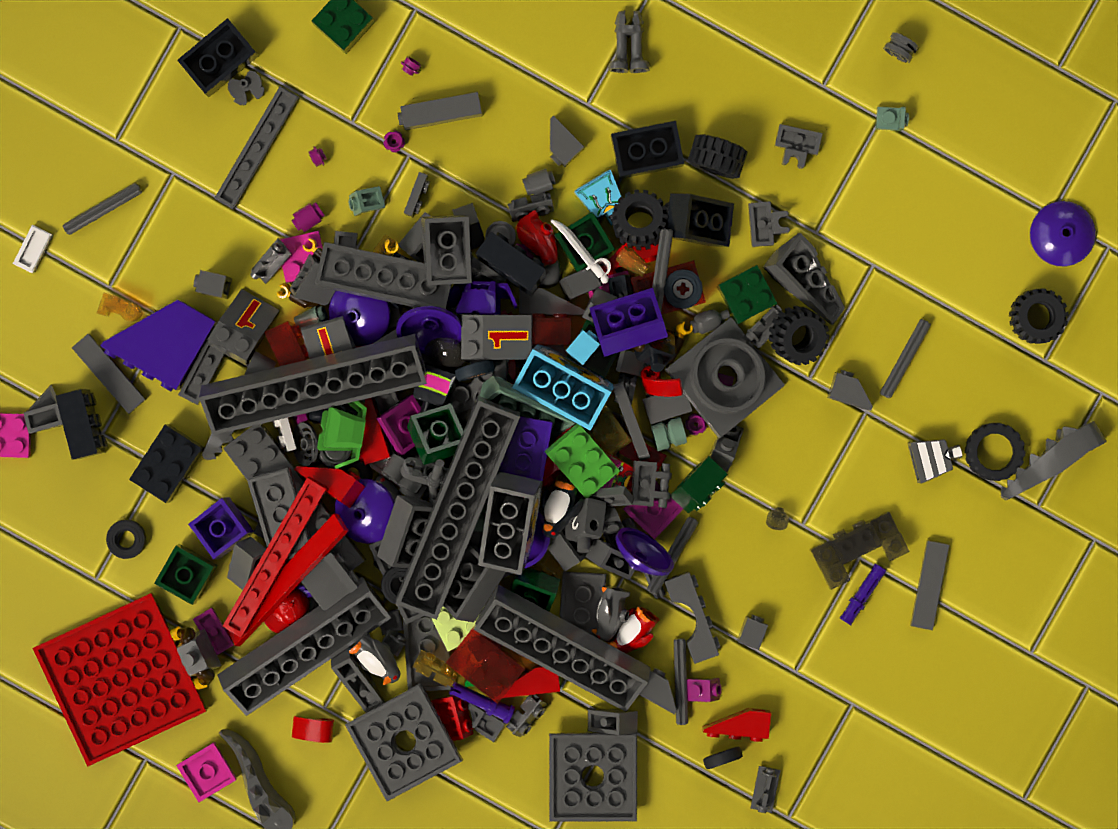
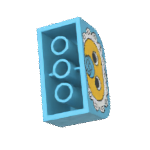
M537 344L532 349L512 388L584 428L591 430L614 386L610 381L549 347Z

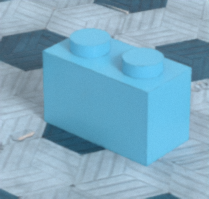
M582 330L567 348L566 353L583 366L600 346L597 342L599 339L590 330L587 333Z

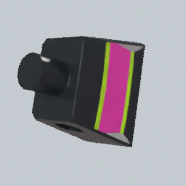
M424 362L427 371V384L414 387L413 393L414 398L423 401L420 413L435 409L436 405L441 407L449 403L459 383L454 371Z

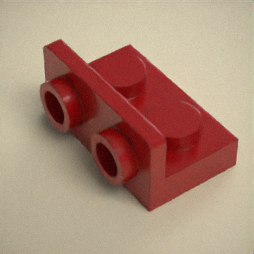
M454 695L431 701L453 741L465 739L473 735V726L468 712L467 701Z

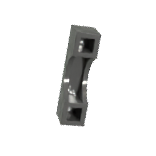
M687 571L666 579L664 583L671 601L688 606L694 612L696 618L695 630L686 641L694 664L718 656L717 650L721 649L717 636L712 637L710 629L714 627L710 616L705 617L703 608H706L702 595L698 596L695 588L699 586L695 575L690 576V573Z

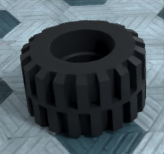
M700 134L695 136L687 161L700 170L721 177L735 179L740 178L748 152L742 146L728 140Z
M634 190V194L627 192L625 193V198L621 196L618 199V204L615 203L614 212H612L613 230H615L616 238H620L621 244L627 243V248L632 249L635 246L636 250H641V247H645L646 250L651 249V244L654 246L659 244L661 229L667 227V209L665 205L663 206V200L661 198L657 199L655 193L649 195L648 190H643V193H639V190ZM638 212L647 213L653 219L648 226L643 228L633 227L627 222L631 215Z
M1043 288L1030 290L1018 296L1016 302L1011 305L1012 311L1009 312V317H1011L1009 323L1010 326L1013 325L1014 327L1012 330L1014 334H1018V338L1026 340L1030 344H1042L1057 339L1058 335L1064 332V326L1068 324L1066 317L1069 316V313L1065 311L1067 305L1062 303L1061 300L1063 298L1060 295L1056 296L1054 291H1047ZM1033 304H1042L1049 312V322L1043 329H1035L1028 321V310Z
M793 306V309L790 307L785 308V313L780 311L777 314L779 316L778 319H773L772 323L774 325L769 328V332L772 333V335H769V341L773 342L770 345L779 356L796 365H801V363L807 365L809 360L815 362L818 355L822 356L824 354L822 350L823 348L827 349L828 344L826 340H829L830 335L826 333L829 331L828 326L825 325L826 322L819 315L805 307ZM806 326L804 339L799 344L792 345L794 332L799 327Z

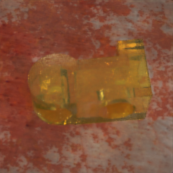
M103 293L97 313L109 317L110 312L121 315L126 321L131 322L138 321L142 316V309L138 304L108 293Z

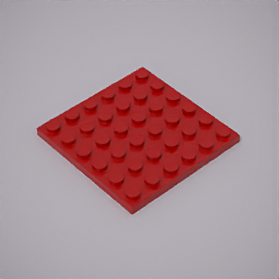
M153 592L32 648L87 767L208 711L199 691L194 686L192 676L188 675L177 652L178 646L170 635V629Z

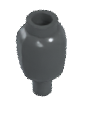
M727 309L721 312L717 310L704 311L697 314L694 320L690 321V325H693L694 333L705 334L718 328L722 320L729 318L730 314Z

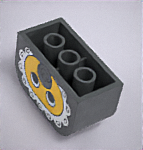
M500 471L497 472L490 485L478 562L479 566L522 575L534 541L543 481Z

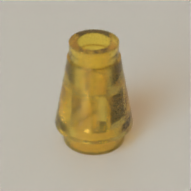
M626 246L616 258L619 266L640 276H644L650 267L633 248L629 249Z

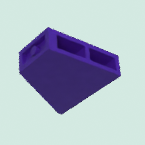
M176 300L105 340L100 346L105 349L104 353L114 359L117 356L124 360L123 364L133 370L135 367L143 371L142 375L152 381L154 378L162 382L161 386L172 392L173 389L180 390L207 338L218 322L186 303Z

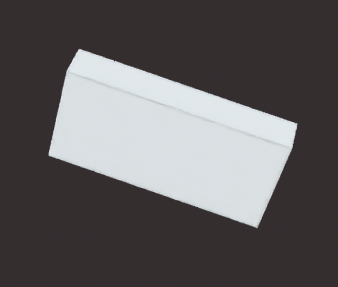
M32 225L13 264L34 274L53 235Z

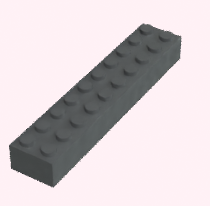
M412 334L201 385L199 399L212 435H217L427 384V371L416 335Z
M477 397L396 596V605L437 620L489 494L490 485L499 470L519 421L520 412L483 397Z

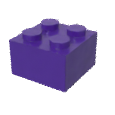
M230 497L221 498L188 524L213 559L223 558L233 550L235 543L255 533Z

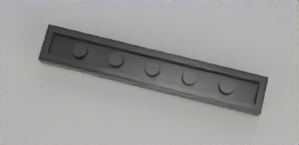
M281 86L278 88L214 199L233 210L235 209L299 100V96Z

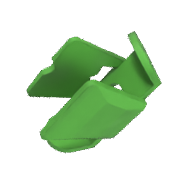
M359 401L348 403L358 412V416L333 407L322 413L320 426L323 432L319 434L317 449L319 451H352L351 460L335 465V469L359 460L367 408Z

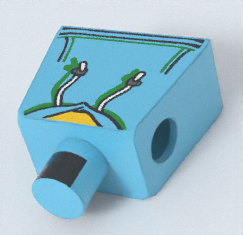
M608 170L576 189L574 193L590 212H593L596 219L605 215L612 226L615 203L618 204V199L621 195L611 170Z

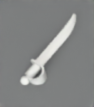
M552 219L551 223L558 228L588 265L586 270L591 268L602 283H608L609 277L607 274L611 269L610 262L605 258H599L595 261L567 226ZM599 264L605 267L606 272L603 271Z

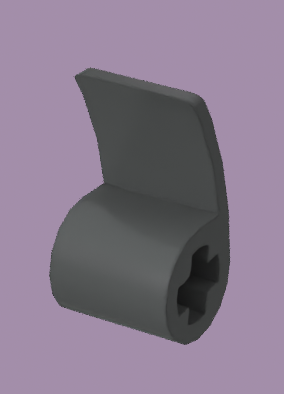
M393 454L381 473L397 485L417 494L423 484L404 478L400 472L404 459ZM409 465V471L413 472V468Z

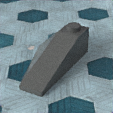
M798 233L777 249L763 268L777 283L825 321L833 325L845 307L835 287L830 284L826 276L827 271L824 266H821L817 258L818 253L816 249L801 233Z

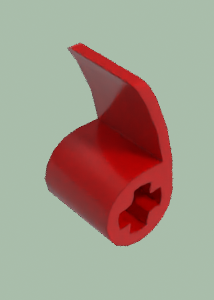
M651 366L642 369L641 378L644 391L647 394L663 397L681 396L683 394L680 378L663 380L660 372H653Z
M294 716L292 738L331 743L333 740L334 720Z

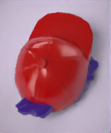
M304 585L296 587L264 621L271 631L278 634L307 614L310 607L309 597H312V595Z

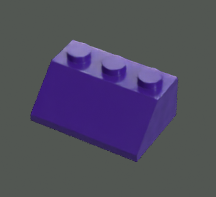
M653 288L589 307L604 357L668 337Z

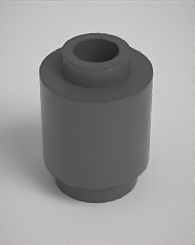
M546 168L528 174L527 178L522 179L527 194H533L534 196L552 190V184L556 183L552 171L547 172Z

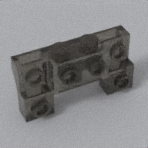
M890 512L881 514L867 522L864 519L852 524L853 529L846 532L844 529L832 534L834 538L810 549L830 590L851 581L843 564L876 548L882 547L888 561H892L910 552Z

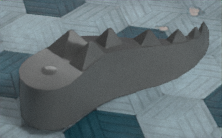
M255 351L244 375L275 368L277 362ZM234 431L212 435L211 433L202 454L205 460L216 459L215 453L223 452L221 445L234 440L232 436Z
M1095 421L1078 429L1063 427L1062 430L1058 429L1055 441L1047 438L1046 450L1040 456L1030 454L1029 466L1026 469L1018 467L1016 479L1007 480V488L1001 487V498L1008 500L1063 472L1086 453L1106 443L1107 440Z
M222 729L219 734L233 749L239 761L250 804L261 825L265 829H292L296 819L295 811L270 784L256 750L238 733L229 729Z

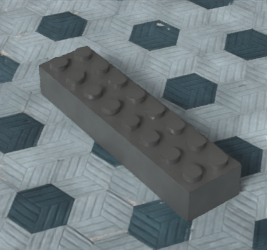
M263 424L250 427L223 448L246 479L290 467L297 493H299L305 482L302 476L294 470L296 466L284 453L283 449H280L279 444ZM320 501L307 524L310 537L332 516L322 501ZM346 534L330 550V552L333 550L335 553L339 552L346 561L344 565L349 571L354 570L366 560Z
M363 576L359 578V587L356 590L347 594L328 610H323L318 606L217 675L223 691L246 716L347 649L366 632H372L391 619L384 602Z
M501 585L497 586L477 617L474 627L475 631L625 712L649 681L650 666Z

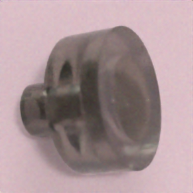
M777 507L768 513L766 520L768 527L774 530H784L787 528L789 516L784 512L783 508Z

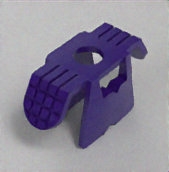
M472 281V283L455 284L450 289L447 302L448 307H454L459 302L456 309L457 314L501 315V299H510L514 309L518 308L508 283H496L495 281Z

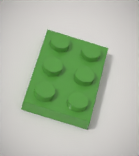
M579 424L574 425L545 450V453L585 498H589L620 472L617 466Z

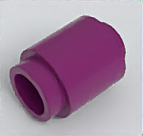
M314 202L293 213L294 219L291 221L298 231L302 229L306 232L320 223L325 215L318 204Z

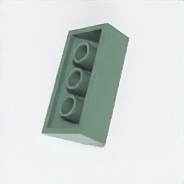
M492 376L482 384L480 397L520 412V416L553 421L550 436L552 439H555L575 424L572 420L513 389L514 384L505 381L501 377Z

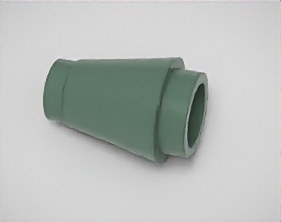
M314 306L294 317L297 329L328 320L324 306Z

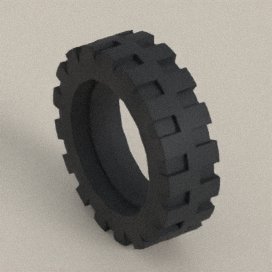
M1002 423L981 425L971 433V436L966 441V462L969 464L971 471L981 478L990 481L1005 480L1013 474L1015 475L1017 468L1023 465V458L1025 456L1024 442L1021 440L1019 433L1008 425ZM990 434L1003 435L1010 441L1013 455L1011 461L1006 467L999 470H991L984 467L977 457L979 442Z

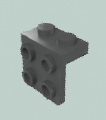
M333 550L301 581L323 610H328L347 594L352 593L359 587L357 575L353 570L349 571L346 568L344 558L339 552L335 553Z

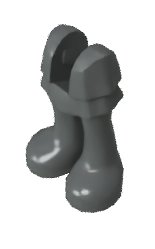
M619 11L615 20L617 37L615 60L609 63L608 70L615 73L628 72L627 36H631L630 72L650 71L649 62L643 60L641 41L642 33L644 32L642 27L644 22L640 11H634L633 25H625V11Z

